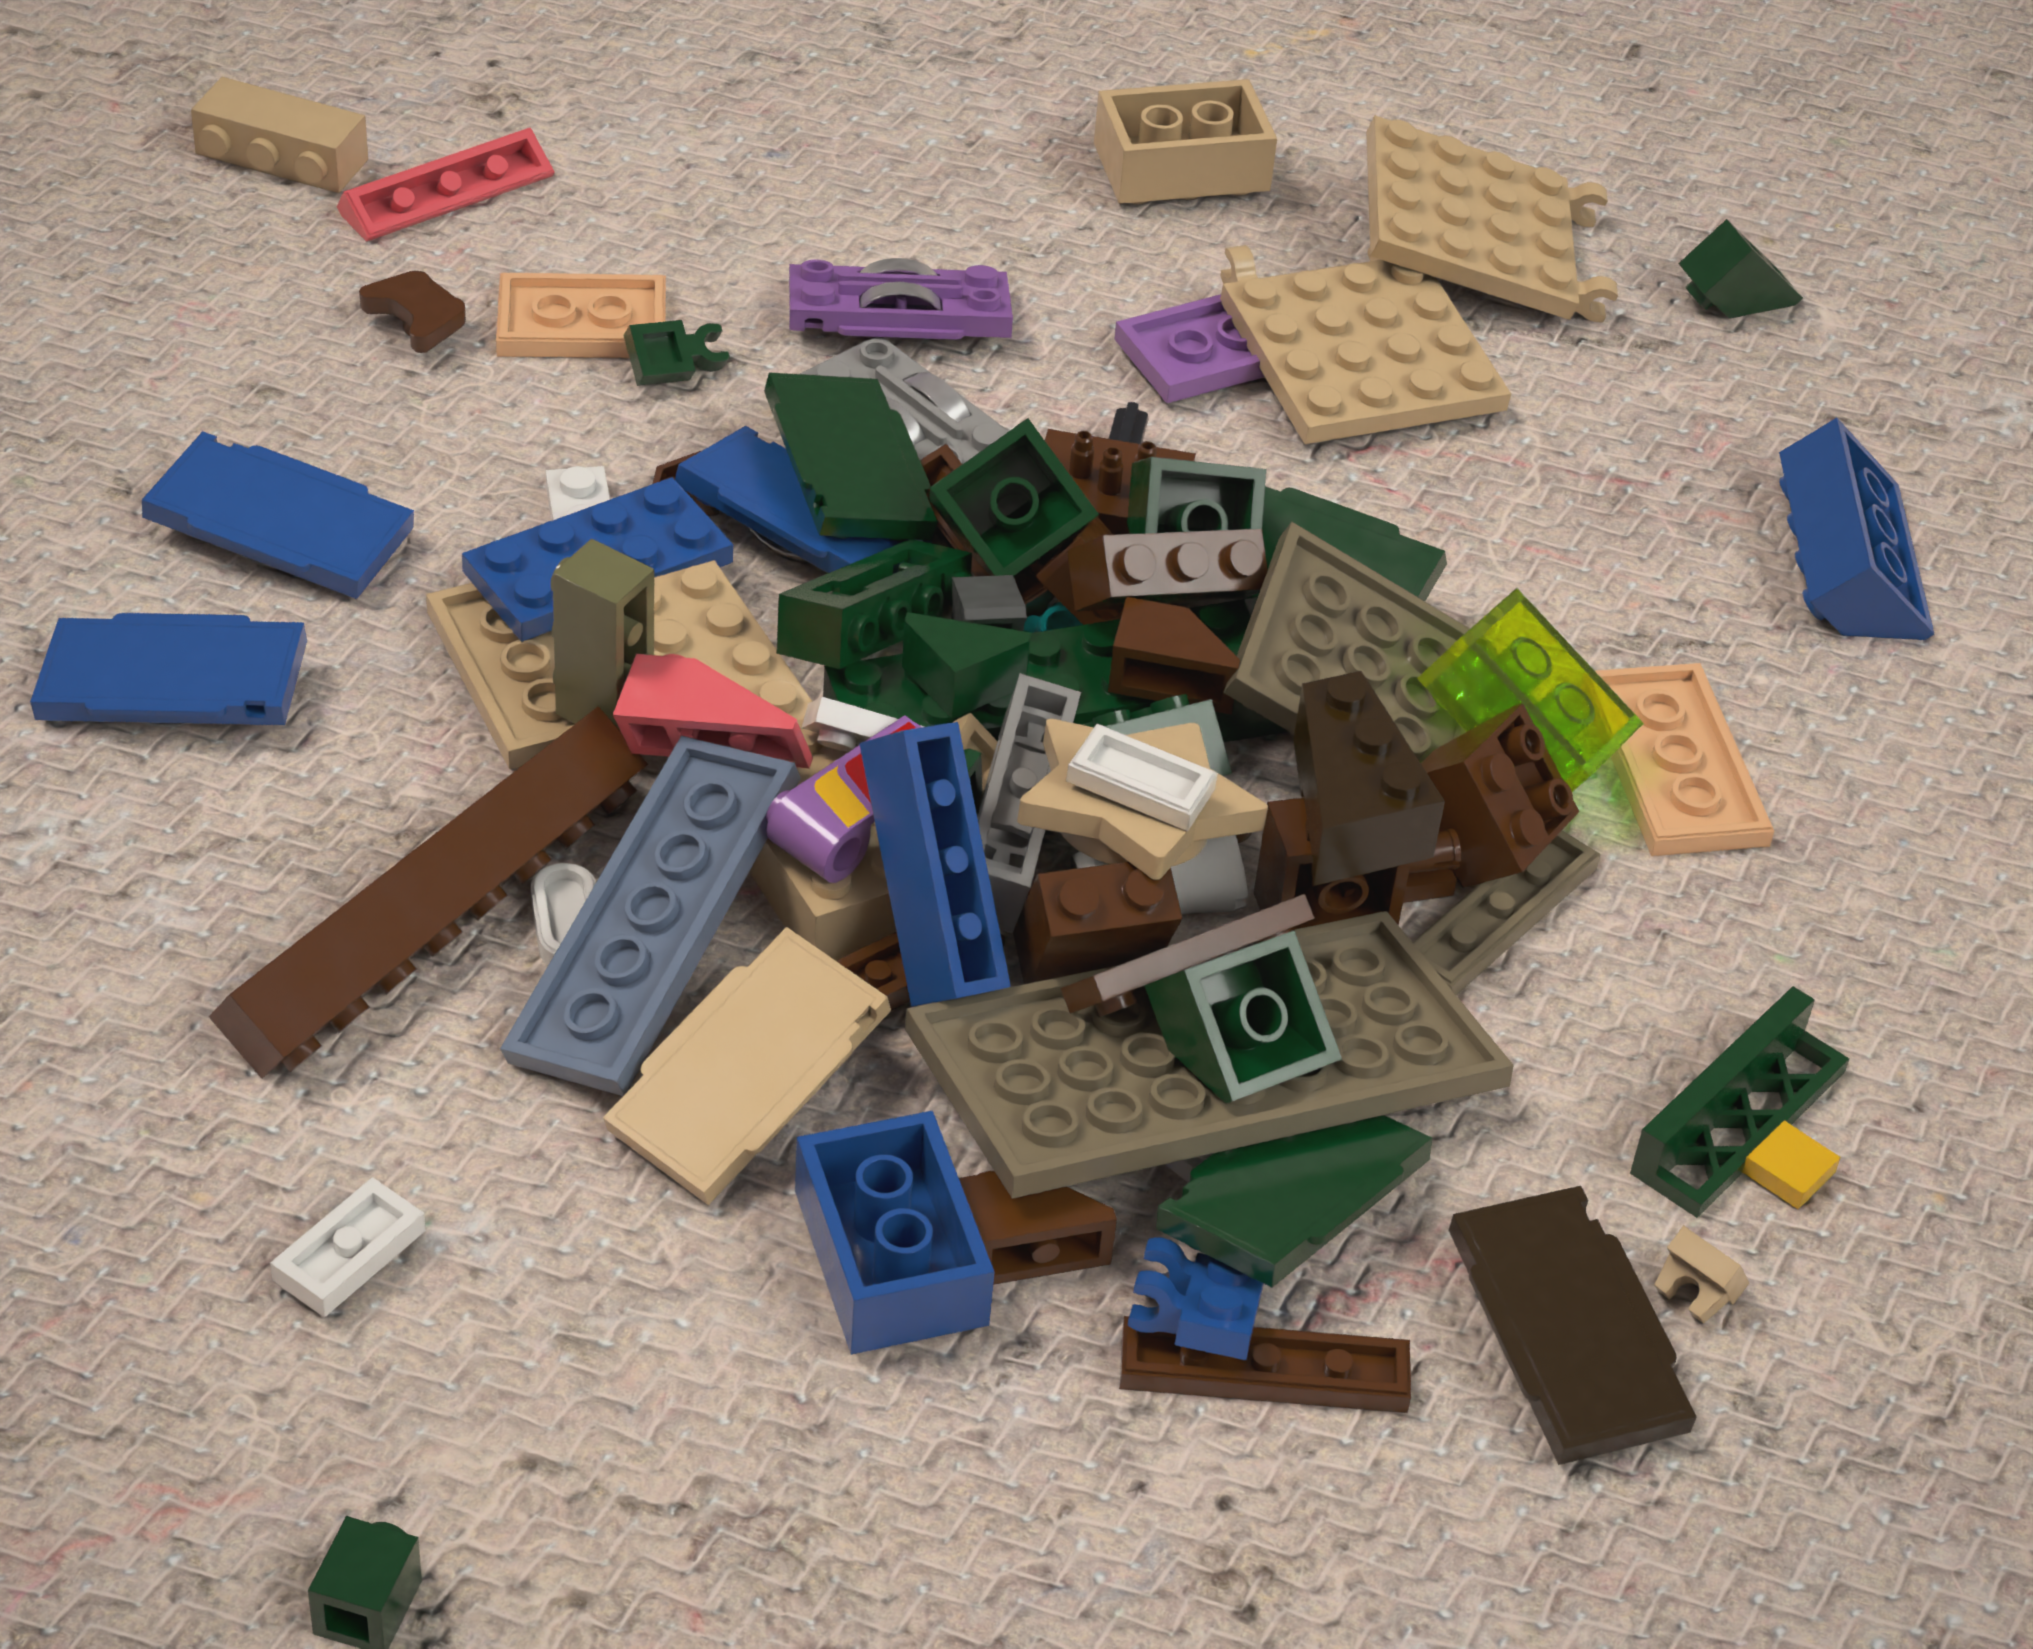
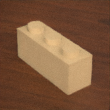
M221 77L191 108L195 154L336 193H340L368 161L366 117L363 114L226 77Z

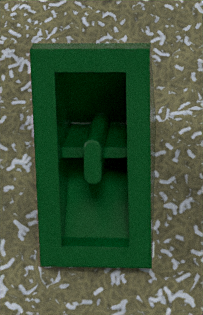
M907 612L904 622L902 668L953 719L1013 693L1019 674L1028 676L1031 632Z

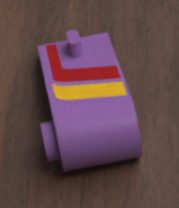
M904 715L868 740L903 730L922 727ZM860 745L792 790L781 792L772 801L766 814L768 822L766 829L767 837L829 883H837L845 879L859 865L868 849L871 824L875 822Z

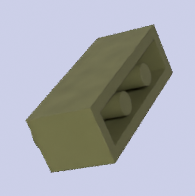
M591 538L571 557L561 560L551 578L554 615L552 637L554 638L555 660L553 683L555 684L556 714L576 724L599 706L619 729L613 717V712L636 654L654 655V569Z

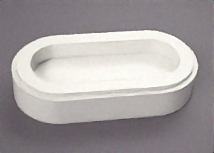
M558 863L541 869L531 882V906L538 949L542 961L547 966L596 884L594 876L587 869L576 864Z

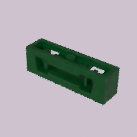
M909 539L780 593L778 598L776 654L841 669L903 641L904 622L907 612L951 619L952 577H973L971 574L972 553ZM903 562L899 565L900 572L893 574V565Z

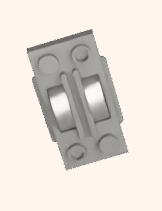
M872 337L800 373L805 375L878 379L890 409L896 410L901 414L920 460L944 444H947L963 464L1008 432L1006 428L957 393L948 383L922 367L884 337Z

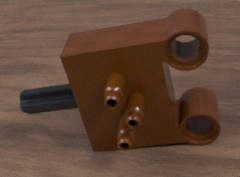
M1128 402L1126 408H1118L1116 410L1108 439L1092 436L1088 431L1071 433L1048 429L1045 437V442L1098 512V518L1113 535L1130 534L1127 519L1133 462L1149 457L1195 461L1196 453L1156 447L1152 442H1143L1149 418L1148 413L1139 410V404L1135 402ZM1066 541L1040 558V563L1044 566L1050 556Z

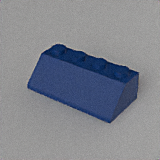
M1838 418L1833 419L1780 451L1784 476L1779 479V483L1790 503L1791 513L1787 515V521L1798 541L1799 550L1795 552V560L1805 576L1807 588L1803 590L1802 594L1813 616L1820 621L1826 618L1842 636L1926 640L1935 635L1899 484Z

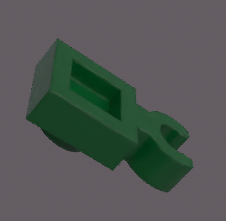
M682 320L629 325L623 336L637 386L688 381L696 371L695 365L709 372L722 369L730 358L729 352L721 351L715 353L705 346V342L717 341L723 332L722 326L708 323L700 326L695 334H686Z

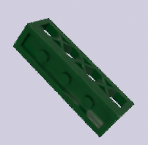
M1792 986L1642 1129L1630 1174L1698 1218L1742 1174L1746 1157L1784 1120L1792 1125L1846 1072L1850 1058L1805 1031L1815 999ZM1795 1051L1821 1069L1816 1074H1788L1785 1059ZM1751 1092H1779L1783 1107L1781 1109L1752 1110L1748 1095ZM1714 1128H1742L1746 1143L1743 1146H1714L1711 1131ZM1676 1165H1704L1708 1180L1697 1190L1669 1171Z

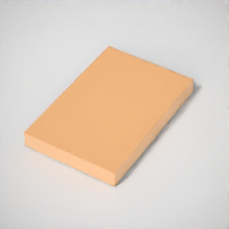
M500 273L496 333L497 357L629 358L623 336L628 326L666 321V276Z

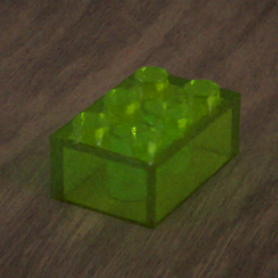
M1518 588L1512 591L1462 635L1417 678L1431 693L1435 702L1446 709L1466 732L1508 708L1523 703L1534 725L1541 731L1545 746L1562 779L1566 781L1572 792L1591 777L1644 724Z

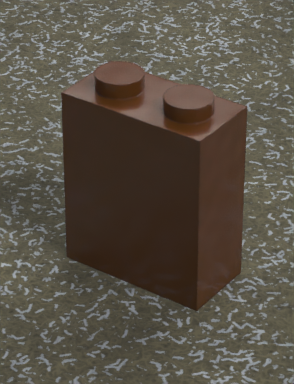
M1130 862L1037 874L1013 931L1024 984L1122 965L1166 948L1183 919L1171 868L1160 879L1150 878Z

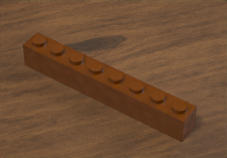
M597 706L235 989L208 1017L261 1079L281 1063L291 1073L322 1047L315 1038L317 1034L330 1024L338 1033L346 1029L370 1008L363 997L377 986L385 995L389 994L417 970L410 959L423 949L432 958L463 933L456 922L469 912L479 921L508 896L501 886L513 876L523 885L552 861L545 852L549 847L559 841L565 850L568 849L595 826L588 817L601 806L610 815L638 791L630 781L648 763L640 754L631 753L622 733L601 708Z

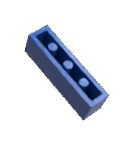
M958 722L903 730L859 743L911 1007L1011 987Z

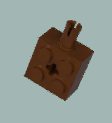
M1304 798L1268 801L1254 896L1261 911L1305 894L1314 919L1291 927L1290 930L1387 911L1399 925L1408 875L1445 869L1457 870L1460 867L1458 861H1461L1460 841L1453 828L1445 829L1438 833L1433 858L1313 886L1311 873L1313 860L1310 841H1307L1305 824L1307 816Z

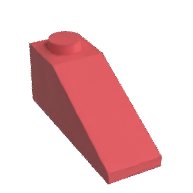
M636 654L613 712V717L632 754L669 757L680 737L685 736L794 762L797 768L810 769L813 757L796 718L696 658H686L677 654H666L664 656Z

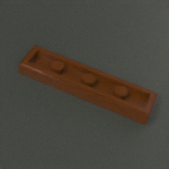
M1124 1316L1119 1389L1408 1413L1411 1401L1410 1340L1254 1327L1247 1358L1242 1360L1176 1346V1334L1159 1331L1153 1333L1139 1332L1128 1326L1129 1316Z

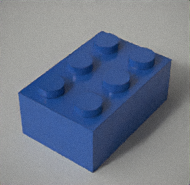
M933 1111L797 1137L795 1193L851 1355L989 1326L994 1269Z

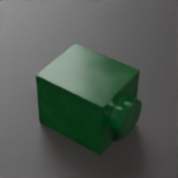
M346 1516L308 1589L313 1634L360 1649H389L422 1582L419 1538L407 1534L404 1530L391 1523H369Z

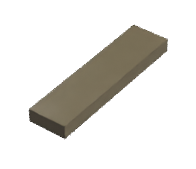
M1561 831L1522 873L1478 884L1414 940L1413 944L1455 995H1458L1597 870L1600 853L1566 832Z

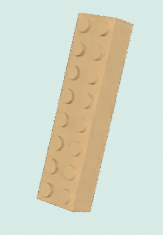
M715 560L654 577V655L677 654L686 658H696L796 718L813 757L810 769L797 768L801 778L798 785L848 753L847 751L836 750L819 744L817 742L819 733L802 729L807 705L812 700L781 655L776 654V648ZM875 822L871 824L870 841L862 861L851 874L837 883H829L774 844L769 838L749 871L784 927H788L835 961L896 932Z

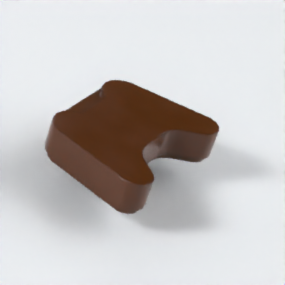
M409 271L365 285L359 290L360 308L365 313L389 314L403 320V330L410 336V346L417 353L428 352L462 328L466 322L465 303L433 281L423 271Z

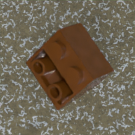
M1523 703L1508 708L1440 746L1421 763L1445 801L1439 831L1453 828L1460 841L1461 861H1458L1460 867L1453 871L1462 888L1522 873L1580 812L1573 800V794L1569 785L1562 779L1545 746L1541 731L1534 725Z

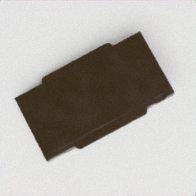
M1581 1185L1453 1214L1448 1229L1469 1273L1472 1287L1518 1385L1532 1407L1558 1465L1691 1433L1697 1418L1672 1368L1677 1359L1676 1352L1620 1241L1614 1235L1605 1234L1598 1219L1589 1220L1586 1214L1589 1200Z

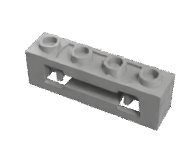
M1021 673L1003 719L977 813L999 929L1013 933L1030 890L1045 829L1024 826L1017 822L1020 799L1051 772L1043 746L1046 720L1051 718L1073 723L1081 695L1079 691Z

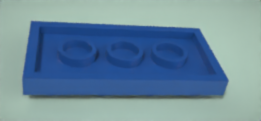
M671 477L462 553V572L518 639L523 642L552 631L554 615L551 578L553 572L561 560L571 557L591 538L653 568L654 577L715 560L719 567L733 563L734 544L674 478Z

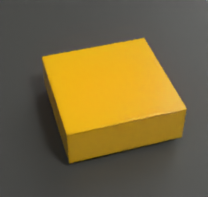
M1784 1120L1746 1157L1742 1173L1796 1209H1799L1836 1173L1841 1157Z

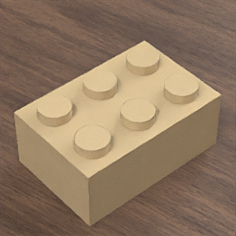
M1249 79L1098 91L1094 146L1119 204H1144L1149 201L1169 199L1194 200L1199 197L1228 194L1242 196L1252 192L1271 190L1277 137Z

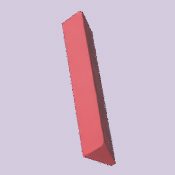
M530 127L344 191L338 202L337 209L341 216L367 242L552 177L555 171Z

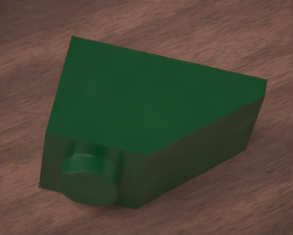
M1728 219L1721 223L1678 263L1692 280L1685 288L1705 310H1708L1714 304L1729 319L1796 306L1803 299L1782 272Z

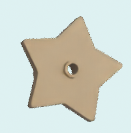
M1050 718L1046 720L1043 746L1051 772L1021 797L1017 822L1021 825L1060 832L1067 842L1089 857L1107 864L1130 862L1150 878L1160 879L1172 866L1185 863L1197 856L1205 847L1207 839L1264 830L1268 805L1218 774L1214 792L1190 829L1185 831L1067 782L1068 765L1094 728ZM1186 723L1126 735L1212 770L1209 766L1200 726L1196 723Z

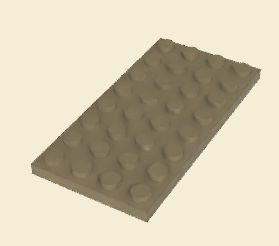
M1387 911L1295 929L1342 1060L1230 1103H1224L1167 1049L1145 986L1133 990L1137 1003L1099 1017L1095 1005L1070 1014L1060 988L1117 966L906 1009L905 1031L1011 1198L1041 1193L1043 1191L1510 1087L1514 1067L1508 1057ZM1250 943V944H1248V945H1245V946H1243V947H1240L1239 950L1244 949V948H1247V947L1252 946V945H1254V944H1253V943Z

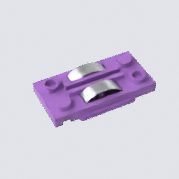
M904 258L882 259L870 263L866 267L833 266L828 261L818 259L807 260L802 264H789V330L805 331V328H823L825 332H838L844 336L961 339L963 336L1012 338L1013 315L1007 272H999L989 266L975 265L968 267L966 270L931 269L926 264Z

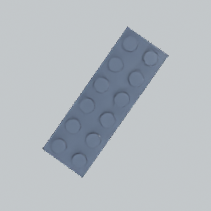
M685 736L680 737L502 1044L500 1050L508 1064L621 1096L627 1093L768 839L766 814L770 804L781 792L792 790L798 785L801 778L794 762Z

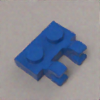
M1160 1237L1148 1239L1143 1259L1163 1264L1168 1269V1272L1163 1274L1150 1270L1138 1272L1133 1293L1154 1298L1159 1305L1156 1307H1145L1133 1304L1128 1319V1326L1143 1333L1159 1331L1176 1334V1346L1246 1360L1264 1284L1206 1254L1197 1253L1195 1262L1187 1259L1181 1247L1169 1239Z

